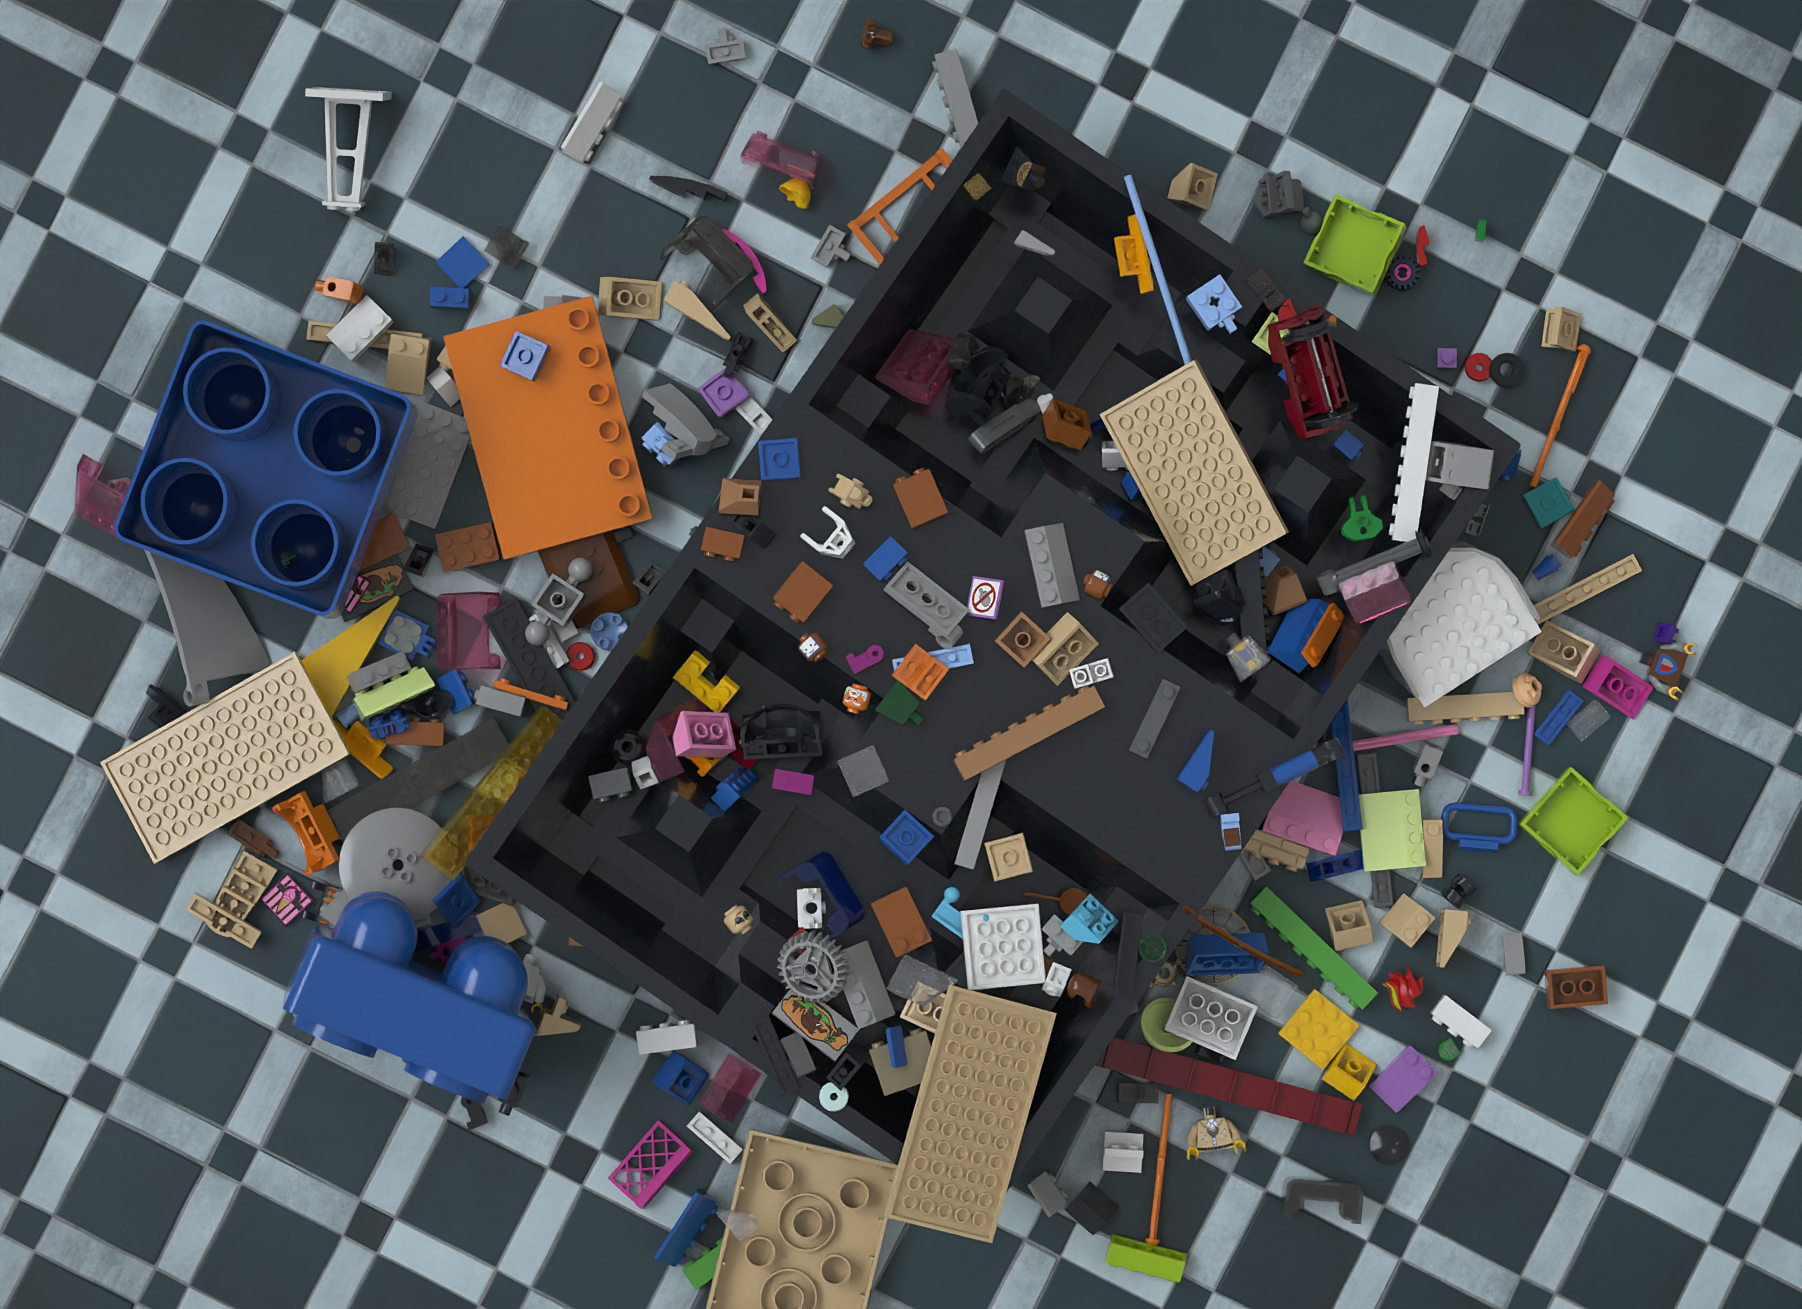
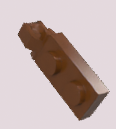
M237 818L227 833L257 855L265 857L268 854L276 859L280 853L272 847L274 843L270 841L271 839L240 818Z

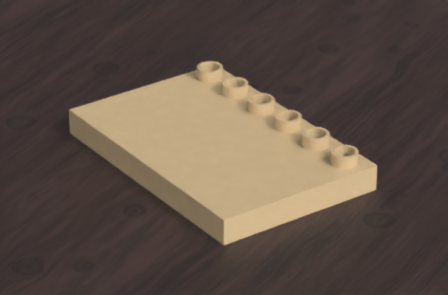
M749 1128L705 1309H866L888 1220L887 1217H884L898 1165L885 1160Z

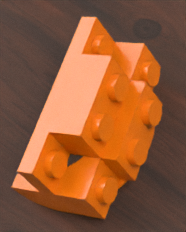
M303 791L272 807L275 814L282 816L291 825L303 846L306 856V869L304 871L306 877L331 866L339 860L332 843L340 839V836L323 804L314 808L306 792Z

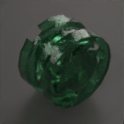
M1148 935L1141 939L1138 950L1144 960L1154 963L1164 958L1167 947L1161 937Z

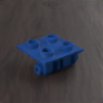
M399 707L392 709L390 713H380L369 718L368 729H373V731H370L372 739L386 737L383 726L387 736H390L387 725H390L393 735H395L393 724L397 734L406 732V729L410 728L408 721L404 722L407 712Z

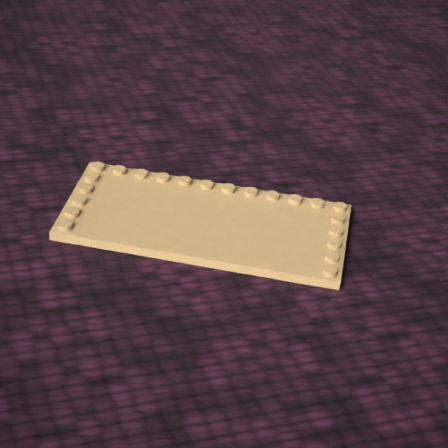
M293 652L212 698L208 703L196 707L100 763L153 863L156 864L351 753L297 652Z
M953 985L948 986L884 1217L980 1241L993 1242L1057 1013Z

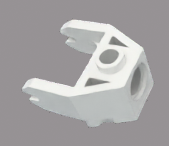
M824 506L822 510L836 522L838 526L824 545L817 544L804 533L800 537L820 554L844 559L856 543L845 521Z
M821 888L797 890L798 927H804V929L822 928V914H826L825 902H821ZM810 902H814L817 905V911L814 914L806 911V905Z

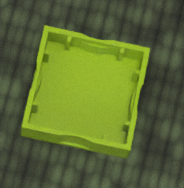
M1335 194L1324 217L1321 230L1314 238L1303 264L1309 270L1375 297L1407 227L1403 222L1381 213L1369 211L1360 204Z
M1567 767L1521 819L1518 826L1574 875H1579L1596 856L1600 847L1618 831L1629 817L1608 799L1598 794L1592 785L1572 767Z

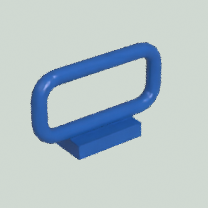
M1455 802L1446 805L1441 814L1443 834L1448 839L1458 841L1457 850L1496 853L1499 844H1509L1517 835V814L1509 807ZM1452 810L1507 814L1510 817V832L1505 837L1453 833L1448 827L1449 813Z

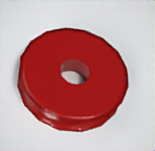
M1483 353L1471 355L1465 363L1467 376L1476 382L1488 379L1490 377L1489 368L1492 360ZM1477 364L1482 365L1481 371L1476 369Z
M584 642L572 644L566 652L569 659L567 663L575 670H586L594 662V651L590 645ZM578 653H583L584 658L582 660L577 659Z

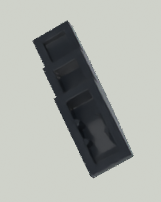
M650 176L649 178L650 182L682 198L685 197L687 192L705 200L707 194L723 202L728 197V193L691 179L672 176Z

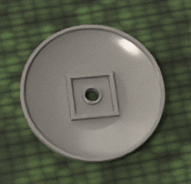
M406 808L383 809L363 818L347 835L339 856L340 881L350 901L366 892H386L396 896L406 904L414 921L425 917L437 908L433 899L453 880L455 872L453 849L444 831L428 816ZM395 860L402 861V870L396 871L393 869L392 864Z

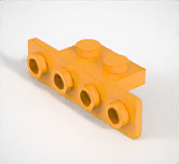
M1134 214L1128 217L1131 235L1116 237L1114 241L1120 276L1137 275L1140 293L1145 294L1153 291L1154 281L1151 277L1147 247L1137 216Z
M334 720L351 755L383 780L393 770V767L380 757L386 744L380 739H372L370 731L358 721L348 730L337 720Z

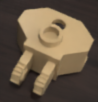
M837 474L836 477L839 479L834 489L830 487L828 490L841 499L840 503L849 508L854 506L860 509L862 505L866 507L872 503L869 491L862 487L864 483L855 478L851 481Z

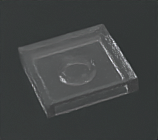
M874 745L837 761L853 797L889 782Z

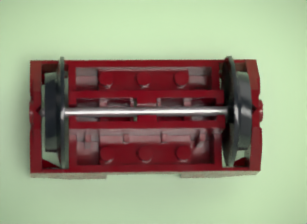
M1313 306L1296 316L1267 325L1269 330L1268 346L1273 363H1282L1291 397L1284 399L1288 418L1295 428L1298 437L1309 438L1321 435L1329 430H1337L1342 425L1350 423L1354 418L1353 412L1359 408V403L1349 402L1330 331L1337 327V322H1328L1323 306ZM1288 329V333L1281 338L1279 331ZM1304 421L1313 423L1314 426L1306 428Z

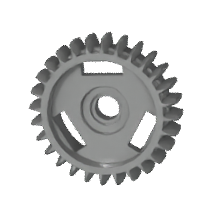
M805 931L792 937L784 944L783 949L779 952L781 956L777 960L781 963L777 968L782 969L778 975L784 976L781 983L786 982L788 984L785 989L791 988V995L797 993L798 999L804 997L805 1002L811 999L812 1004L817 1001L819 1003L829 1001L843 990V986L847 983L846 979L849 977L847 971L850 967L845 965L849 959H843L846 952L839 951L841 945L837 947L834 945L836 939L829 941V935L823 938L822 932L816 935L815 931L811 933ZM800 946H805L807 950L795 959L793 956L794 952ZM829 958H830V960H831V962H832V964H833L834 973H832V969H831V965H830V962H829ZM807 965H813L816 968V973H810ZM802 981L807 982V983L812 984V985H815V986H817L818 988L816 989V988L809 987V986H807L806 984H804Z

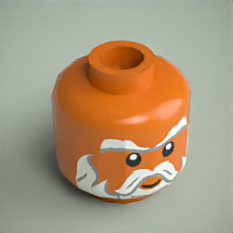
M853 683L852 686L846 688L843 704L848 707L847 711L859 714V710L864 711L867 709L871 693L867 690L868 687Z

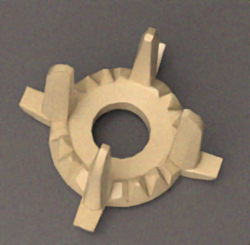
M1167 960L1162 968H1168L1170 976L1162 979L1158 972L1149 987L1156 984L1161 987L1172 986L1177 990L1179 987L1175 981L1178 977L1177 965L1180 964L1179 960H1176L1174 963Z

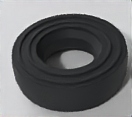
M1502 353L1492 360L1489 373L1491 379L1497 385L1512 387L1517 385L1523 378L1524 365L1517 355ZM1503 363L1512 365V376L1507 378L1501 374L1500 368Z

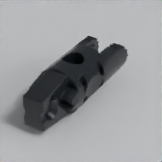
M737 333L730 351L723 362V366L726 367L723 377L730 379L734 371H739L754 338L749 337L745 346H742L738 343L741 341L743 333Z

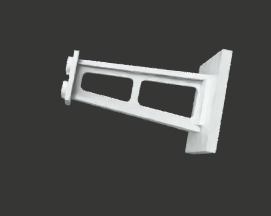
M322 87L306 88L305 96L325 97L328 200L322 201V205H326L327 209L339 210L343 206L346 207V210L358 211L361 207L365 206V202H360L372 102L373 100H391L392 92ZM338 103L358 104L361 107L357 147L355 150H341L337 148L336 105ZM339 155L353 156L355 158L352 193L350 196H340L337 193V157Z

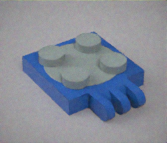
M394 610L378 644L396 653L403 651L406 658L413 661L417 652L429 658L431 654L424 650L427 648L433 651L434 647L427 643L430 641L436 644L437 640L426 635L430 626L398 610Z

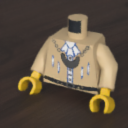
M1215 1107L1203 1108L1205 1119L1197 1120V1124L1192 1126L1187 1137V1159L1189 1160L1190 1154H1194L1196 1160H1198L1199 1152L1233 1147L1236 1154H1238L1237 1149L1239 1147H1243L1246 1152L1245 1143L1242 1141L1236 1126L1230 1120L1225 1119V1117H1216Z

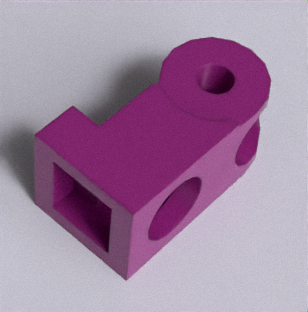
M872 645L868 648L867 652L857 657H854L853 653L845 656L855 675L880 662L884 652L880 646Z

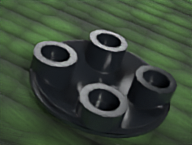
M1393 1126L1380 1127L1372 1134L1369 1141V1149L1372 1156L1383 1164L1399 1162L1405 1156L1408 1148V1142L1404 1133Z

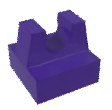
M1658 622L1654 641L1665 644L1676 642V640H1673L1674 633H1679V629L1675 625Z

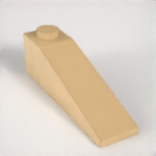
M682 280L680 283L675 281L663 301L729 342L731 340L729 334L692 290L689 289L691 286Z

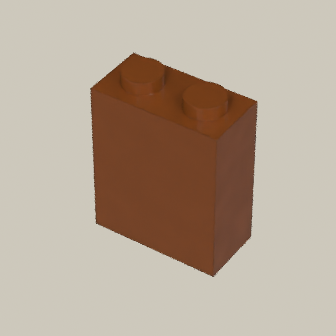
M918 469L913 472L914 476L909 478L906 475L896 479V483L893 484L911 529L948 514L929 469Z
M802 561L774 595V605L781 611L784 609L788 610L791 613L789 617L796 623L800 621L805 623L833 588V585Z

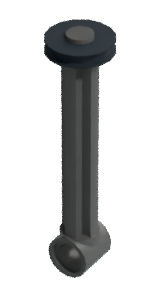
M1420 529V533L1415 531L1416 538L1340 570L1330 569L1322 572L1316 578L1323 594L1330 595L1335 593L1346 583L1417 554L1423 553L1426 558L1428 554L1432 556L1428 538L1423 530Z

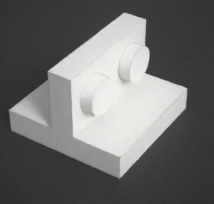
M1105 1131L1102 1170L1141 1173L1144 1134Z

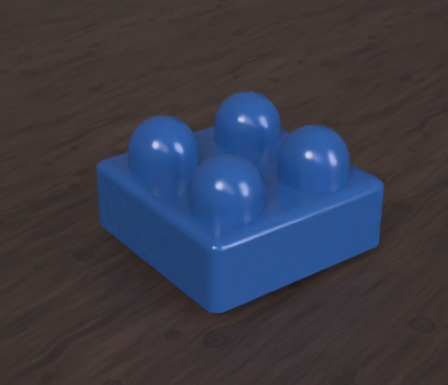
M205 320L197 321L189 329L114 525L115 535L121 541L321 617L335 619L342 614L416 422L417 408L407 397L397 392ZM336 422L331 436L325 445L323 442L325 433L321 431V427L327 423ZM354 428H360L365 433L358 435ZM350 438H357L361 442V447L356 453H352L347 449V441ZM370 448L368 454L365 455L366 450Z
M382 891L366 892L349 901L343 908L335 928L326 925H316L311 929L284 993L283 1009L294 1014L293 1025L331 1044L370 1058L375 1057L378 1049L402 1058V1061L406 1063L404 1071L470 1100L485 1103L489 1094L504 1100L508 1099L536 1031L533 1022L522 1007L528 988L527 971L521 958L508 943L492 936L473 937L455 948L447 961L443 973L411 960L417 944V928L409 908L396 896Z

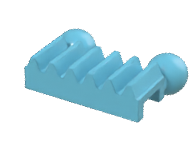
M948 887L944 892V900L931 917L963 939L961 913L950 906V903L956 902L959 899L960 892L956 887ZM983 915V920L988 921L989 915Z

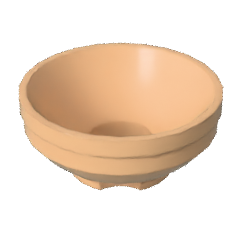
M1527 673L1516 675L1512 682L1515 697L1523 706L1533 707L1540 701L1541 683L1536 677Z

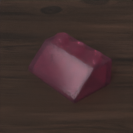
M1393 560L1339 583L1344 600L1356 624L1411 602L1400 569Z
M728 1054L698 1104L732 1123L761 1073Z

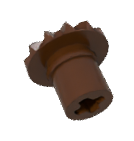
M867 19L865 21L860 37L862 48L868 50L871 45L875 44L889 47L892 40V30L876 26L874 19Z

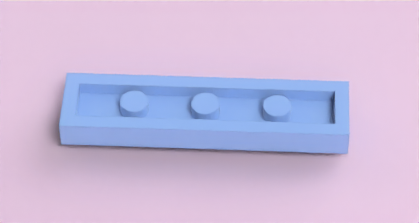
M970 644L928 652L947 668L974 664ZM905 657L892 660L894 671Z

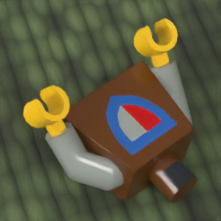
M1672 642L1671 644H1663L1660 648H1656L1653 655L1642 652L1639 663L1649 666L1646 674L1657 691L1670 695L1676 701L1679 700L1674 695L1676 692H1683L1677 685L1688 654H1697L1691 652L1693 646L1698 647L1697 644Z

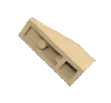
M758 293L743 305L748 316L782 352L786 351L797 341L791 331Z
M1422 820L1426 866H1422V877L1442 878V820Z

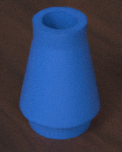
M1553 554L1547 555L1532 573L1540 580L1558 571L1561 564Z

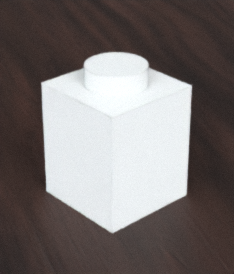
M650 755L632 762L633 775L640 789L659 783L657 769Z

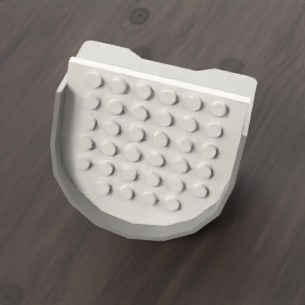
M1455 541L1379 651V655L1391 675L1413 696L1418 698L1425 708L1541 633L1542 631L1534 618L1540 619V616L1518 578L1498 557L1466 542Z

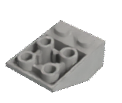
M1431 441L1425 480L1489 489L1494 450L1445 441Z

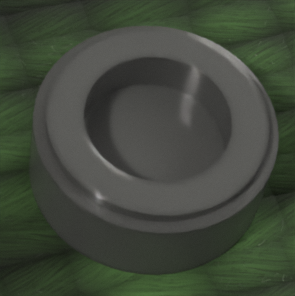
M938 807L934 810L932 819L938 826H947L952 820V813L946 807Z

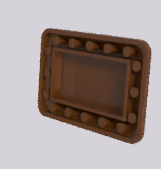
M613 531L538 551L548 578L553 573L566 582L570 576L568 572L569 565L576 558H585L592 564V576L585 582H579L576 586V589L587 597L572 619L576 629L593 623L601 614L618 613L637 604L639 594L633 584V579Z

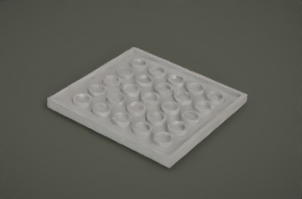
M404 395L416 406L418 415L382 509L436 529L471 437L464 417ZM354 428L358 435L365 433L360 428ZM350 438L347 441V449L350 452L356 453L360 449L361 442L357 438ZM370 448L366 450L365 455L368 454Z

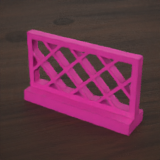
M658 1120L608 1179L629 1197L636 1206L644 1210L694 1151ZM658 1127L664 1130L665 1139L654 1140V1132ZM668 1141H676L681 1147L676 1152L669 1153ZM655 1142H665L666 1153L655 1154ZM644 1143H652V1154H642L641 1147ZM666 1155V1164L663 1167H656L655 1156ZM652 1156L653 1167L643 1168L642 1157ZM633 1157H639V1168L629 1169V1160ZM643 1170H653V1179L651 1181L643 1182ZM629 1171H640V1182L630 1183ZM619 1172H626L627 1183H618L614 1178ZM640 1184L641 1192L635 1198L630 1193V1185Z

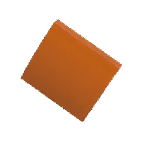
M914 644L892 676L926 701L949 668L917 644Z

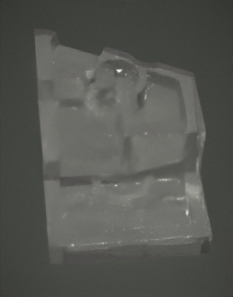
M904 954L886 990L924 1007L947 990L949 985L957 983L958 980Z

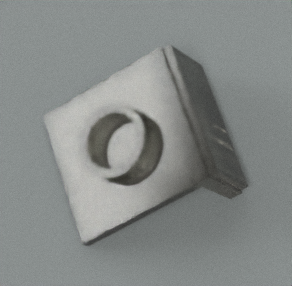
M499 225L484 251L508 267L515 269L530 243Z

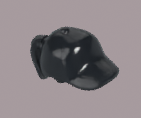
M434 690L420 694L413 703L409 701L399 704V707L408 714H418L426 720L439 719L444 717L452 707L454 697L446 690Z

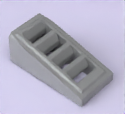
M1024 230L1021 231L1014 242V245L1049 257H1053L1055 254L1054 249Z

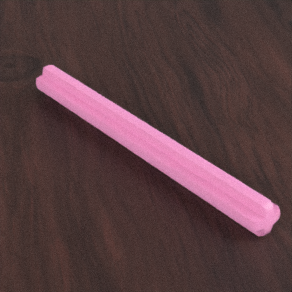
M1455 724L1353 741V750L1358 751L1457 735L1459 730Z

